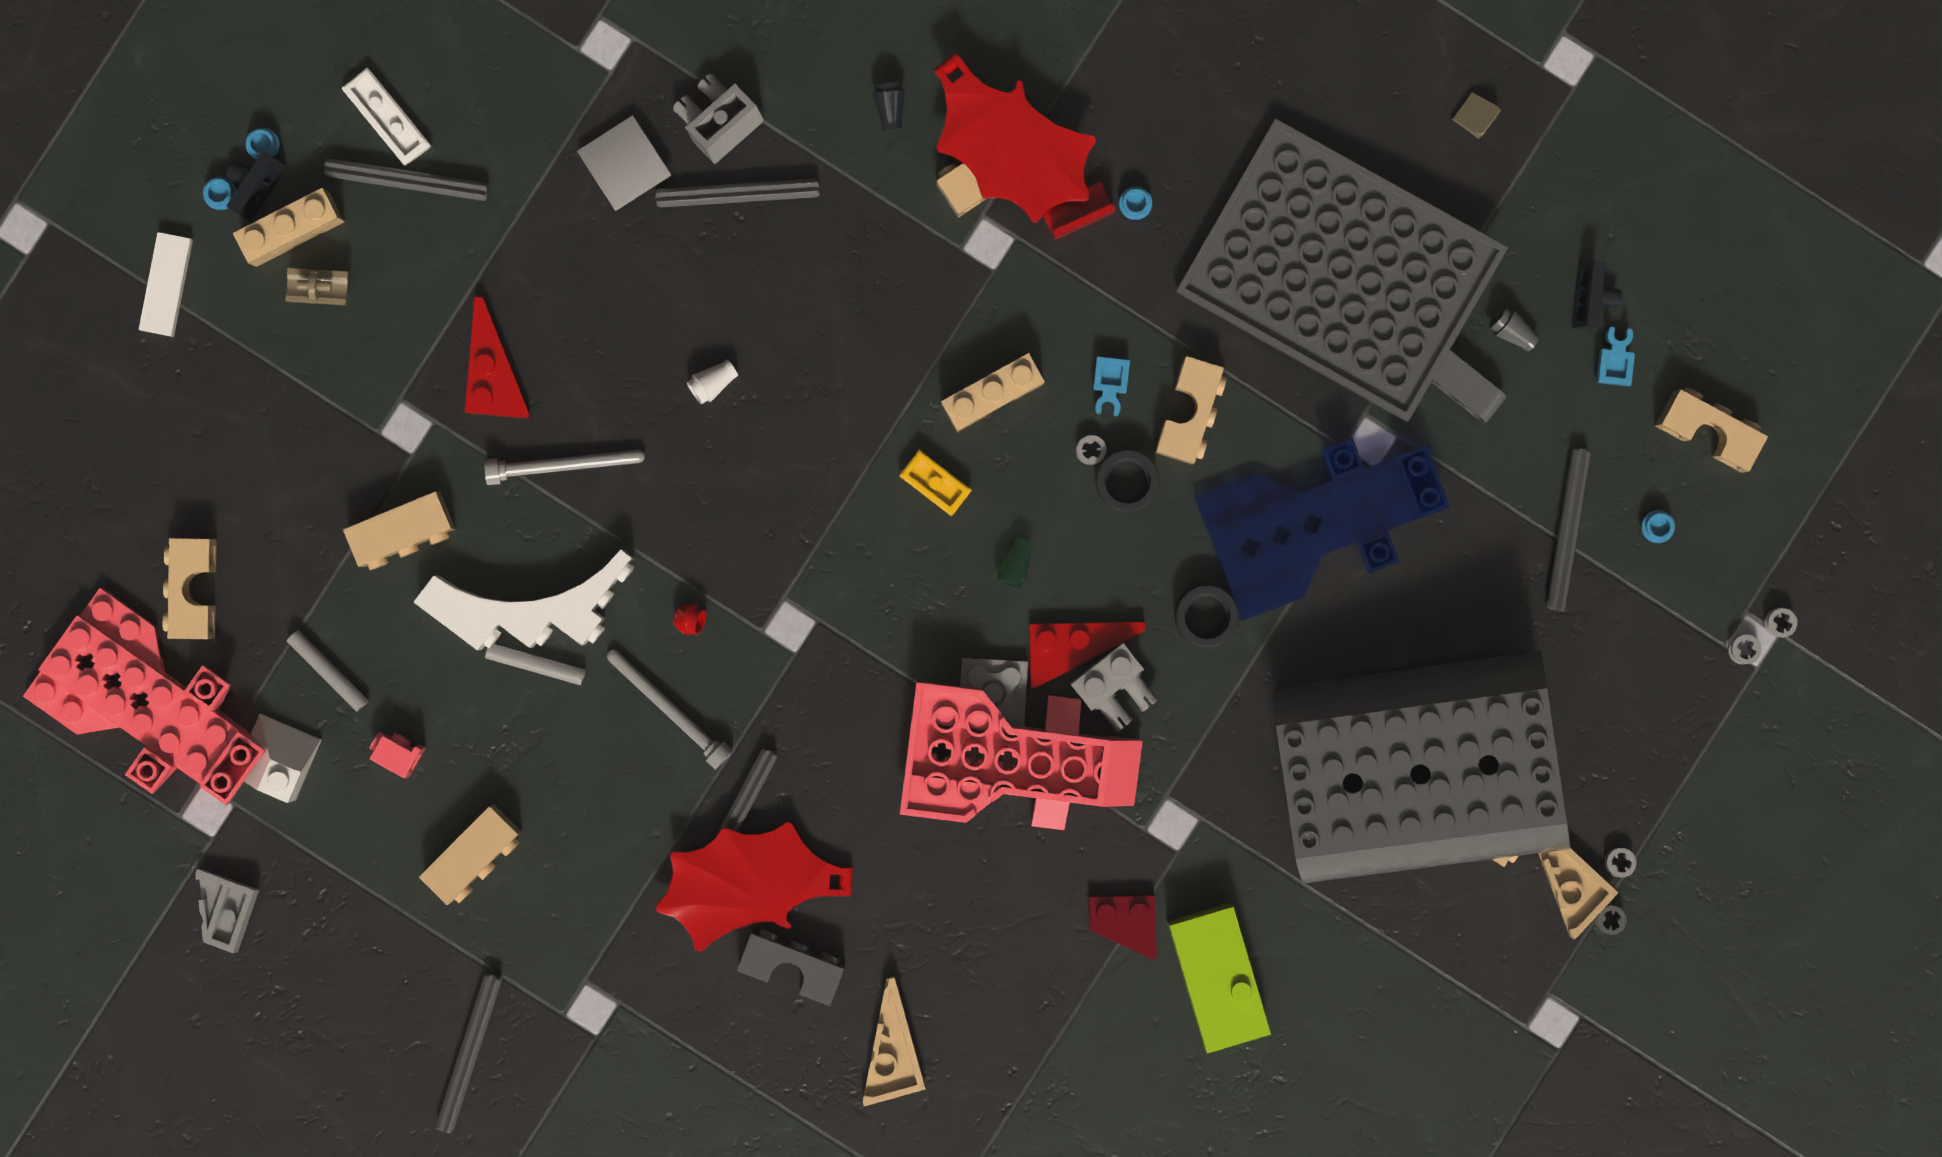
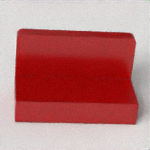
M1101 182L1087 188L1089 191L1088 201H1067L1046 211L1043 218L1054 241L1114 214L1116 208L1113 203H1110Z

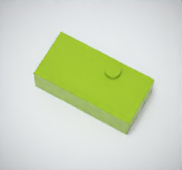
M1231 903L1167 921L1202 1043L1207 1054L1271 1035L1235 910Z

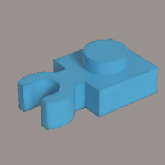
M1609 327L1606 330L1605 339L1610 347L1609 350L1601 349L1599 351L1596 383L1631 386L1635 353L1626 352V346L1633 339L1632 329H1625L1624 339L1618 341L1614 337L1615 327Z
M1097 357L1093 390L1102 391V397L1095 404L1096 414H1101V406L1105 402H1110L1114 406L1113 416H1118L1121 406L1116 395L1117 393L1126 394L1130 360Z

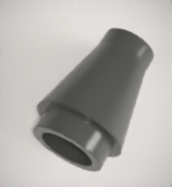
M1503 306L1489 323V328L1493 330V335L1522 347L1527 352L1534 348L1540 338L1514 308L1509 309Z

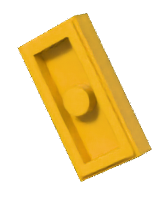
M920 450L899 475L950 516L956 512L972 491Z

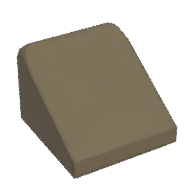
M1472 92L1452 120L1479 139L1502 109Z

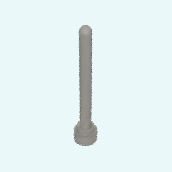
M630 450L506 463L505 460L499 461L498 458L484 459L485 477L487 485L501 484V481L507 480L509 476L640 463L645 459V454L642 450Z
M611 650L608 652V661L705 751L703 754L707 757L706 762L716 770L732 754L733 750L725 742L721 744L718 740L713 741L618 651Z

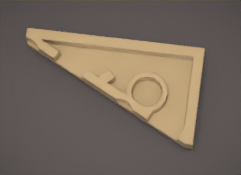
M1571 848L1538 853L1569 936L1572 939H1576L1618 892Z
M895 976L886 979L863 1097L864 1106L926 1089Z

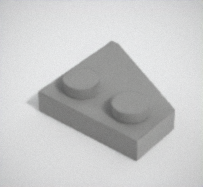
M197 869L195 875L196 880L200 881L202 899L198 900L199 911L203 918L201 926L203 942L231 953H238L259 889L205 869Z

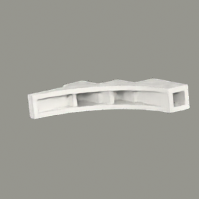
M620 550L601 571L583 584L557 596L536 601L508 602L484 598L462 590L437 575L431 578L414 603L476 650H482L484 646L490 648L501 635V632L497 630L500 626L529 648L534 647L536 643L542 646L553 632L549 628L552 623L580 645H585L588 641L593 644L605 629L601 625L605 618L597 613L595 609L597 607L603 609L614 595L610 589L617 580L623 583L634 569V566L630 564L634 557L625 550Z

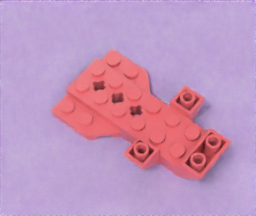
M99 588L82 614L75 617L38 669L40 673L23 697L77 735L120 727L147 747L143 748L125 775L151 794H154L178 768L200 784L199 787L223 804L228 805L266 752L261 744L245 728L219 711L231 684L204 665L199 669L187 687L165 672L163 659H161L157 626L104 588ZM92 654L93 659L91 661L95 663L94 666L84 668L83 656ZM119 673L121 677L118 680L122 682L121 686L111 687L110 675ZM146 692L148 695L146 700L149 701L148 706L139 707L136 696Z
M917 681L900 815L966 823L991 802H994L1003 794L1035 798L1031 826L1064 830L1070 803L1102 807L1134 806L1143 740L1079 734L1081 699L1048 695L1044 729L1010 725L983 689ZM938 743H945L946 748L951 750L950 755L945 754V759H938L937 753L932 751L934 746L938 747ZM971 747H978L979 753L984 754L983 759L978 758V763H971L970 757L965 756L966 751H971ZM1005 751L1012 752V757L1017 758L1016 763L1011 762V767H1003V761L998 760V757L1004 755Z

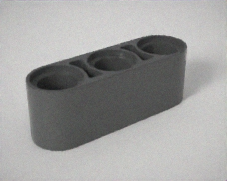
M1449 350L1431 383L1466 411L1485 424L1507 398L1501 390L1451 350Z

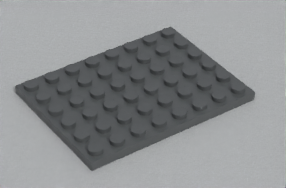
M1275 119L1176 292L1408 422L1508 247Z

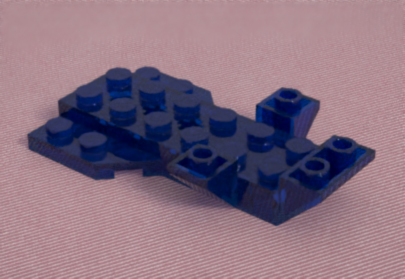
M1350 438L1321 449L1329 482L1298 493L1255 474L1194 497L1228 589L1238 607L1240 620L1249 619L1304 598L1322 556L1353 544L1368 574L1399 563L1400 561L1388 530L1450 508L1427 445L1364 468L1354 439ZM1312 514L1313 519L1318 518L1319 520L1316 532L1311 534L1310 529L1305 531L1303 528V524L1307 522L1306 516ZM1281 526L1282 530L1286 529L1289 534L1285 538L1286 543L1284 545H1280L1279 541L1274 542L1272 536L1276 534L1275 528ZM1246 538H1250L1251 542L1256 541L1258 548L1254 550L1255 555L1249 557L1248 553L1243 554L1241 551V547L1245 546Z

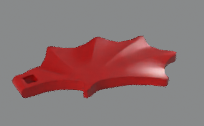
M956 52L933 69L942 83L947 106L945 126L936 147L937 151L955 157L968 167L976 178L982 198L1010 200L1025 210L1033 223H1037L1046 211L1056 205L1067 201L1085 202L1089 200V191L1084 182V166L1090 150L1096 143L1094 136L1077 133L1055 125L1037 112L1025 99L1022 81L1017 80L1016 89L1011 93L1001 92L983 84L972 74ZM958 68L963 76L952 83L947 75Z
M789 821L784 822L772 831L762 834H743L723 827L715 838L703 848L689 852L672 851L670 853L673 875L667 893L657 902L655 909L659 913L672 916L681 922L692 938L694 949L702 952L713 941L733 929L750 924L769 921L789 930L792 926L786 919L787 913L793 907L810 898L852 896L853 867L837 866L813 854L802 842L794 826ZM830 875H839V888H830Z

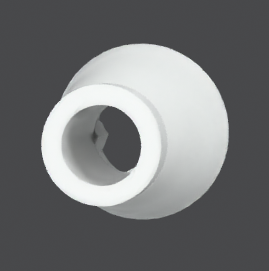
M725 360L721 364L693 374V379L688 381L687 385L697 401L703 404L706 401L711 402L738 374L733 365L728 360Z

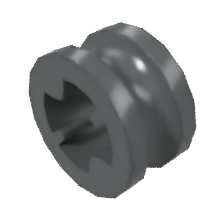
M1608 904L1596 916L1594 923L1603 933L1616 935L1625 928L1627 918L1621 908ZM1608 911L1611 914L1616 912L1618 915L1614 919L1616 925L1612 927L1607 924L1605 928L1603 922L1606 920L1604 914Z

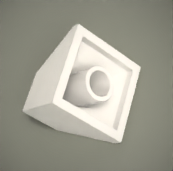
M259 714L251 735L261 744L266 752L244 782L256 790L286 803L295 801L322 739L266 715Z

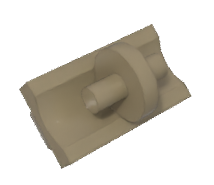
M287 268L285 301L347 306L349 272Z

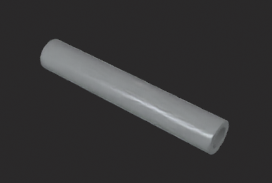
M299 630L287 639V642L356 712L369 701Z
M497 644L487 648L485 658L577 685H582L586 672L582 668Z

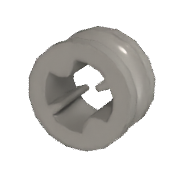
M1095 435L1083 437L1076 445L1077 458L1086 465H1094L1101 462L1106 455L1105 442ZM1085 442L1087 444L1096 442L1100 448L1096 449L1100 450L1097 458L1095 456H1090L1088 459L1085 458L1082 453L1086 452V450H1082Z
M1774 608L1766 614L1764 619L1766 631L1771 636L1780 638L1792 635L1798 624L1795 614L1786 608ZM1782 613L1785 615L1784 621L1788 626L1786 629L1780 628V632L1776 630L1777 624L1773 620L1775 616L1782 617Z
M1739 635L1730 641L1728 654L1735 663L1751 664L1760 657L1761 645L1754 636ZM1748 641L1750 643L1748 649L1752 653L1751 655H1744V658L1740 656L1741 650L1737 648L1738 644H1745Z
M1625 848L1610 850L1604 860L1607 872L1615 877L1631 875L1637 865L1634 854ZM1618 853H1623V858L1629 860L1628 867H1622V872H1618L1617 866L1612 865L1613 857L1618 858Z

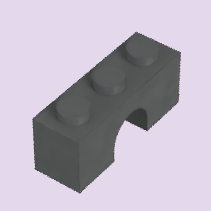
M760 928L759 932L752 931L738 966V972L768 983L776 966L782 963H792L799 967L803 973L804 981L799 995L828 1006L831 1005L845 968L844 964L839 963L840 957L822 951L821 956L809 951V945L797 940H791L790 944L778 940L779 934L765 928Z

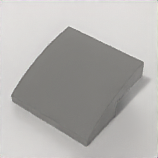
M633 115L577 151L615 211L671 176Z

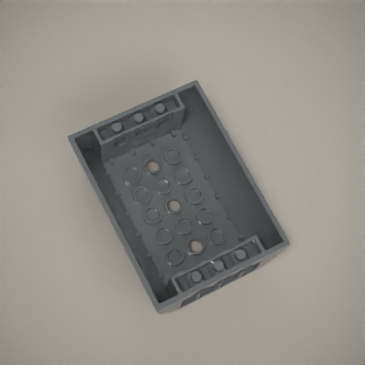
M1541 650L1276 687V730L1295 859L1303 883L1570 849ZM1485 755H1492L1499 762V767L1493 774H1485L1479 769V760ZM1423 764L1429 768L1431 777L1427 782L1417 783L1412 779L1411 769L1415 765ZM1351 773L1358 774L1363 780L1361 790L1357 792L1348 791L1343 784L1346 775Z

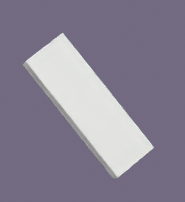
M368 68L364 69L342 87V90L404 166L407 167L431 147V144Z
M157 233L140 319V331L174 337L193 242L192 239Z

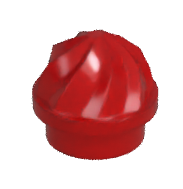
M682 604L673 613L674 626L686 636L690 634L699 635L704 628L707 613L705 610L700 609L698 604Z

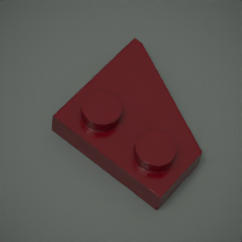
M1154 894L1089 896L1090 931L1147 958L1157 959L1156 901Z

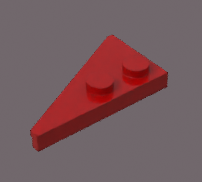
M474 297L465 413L530 419V411L519 389L520 386L514 376L510 361L492 321L493 318L489 308H487L484 298Z
M1145 622L1029 624L1030 688H1036L1145 631Z

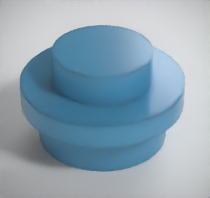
M256 128L246 138L247 152L256 160L262 151L272 157H275L279 151V138L275 132L268 128Z
M214 177L205 184L203 197L211 208L226 210L228 209L226 206L237 188L232 181L225 177Z
M1137 186L1126 189L1119 200V208L1122 214L1131 220H1140L1146 217L1152 208V198L1149 192Z
M1654 510L1647 513L1641 522L1642 534L1653 543H1662L1669 540L1675 530L1672 516L1663 510Z

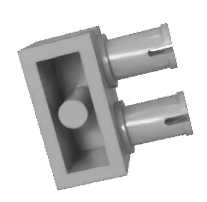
M711 73L706 76L711 86L702 79L698 84V89L713 103L702 111L692 101L690 96L685 95L681 98L684 106L677 101L673 111L688 124L685 128L695 145L716 164L764 120L757 106L736 84L727 90L716 76Z
M1124 643L1118 644L1070 682V685L1091 711L1099 709L1112 725L1115 732L1124 728L1118 721V717L1121 718L1125 725L1133 720L1114 697L1117 690L1125 688L1142 712L1150 707L1144 700V696L1152 705L1159 699L1141 678V671L1144 669Z

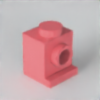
M379 732L369 748L374 751L370 760L405 779L410 777L426 748L422 745L415 746L414 748L410 747L412 741L394 732L393 736Z

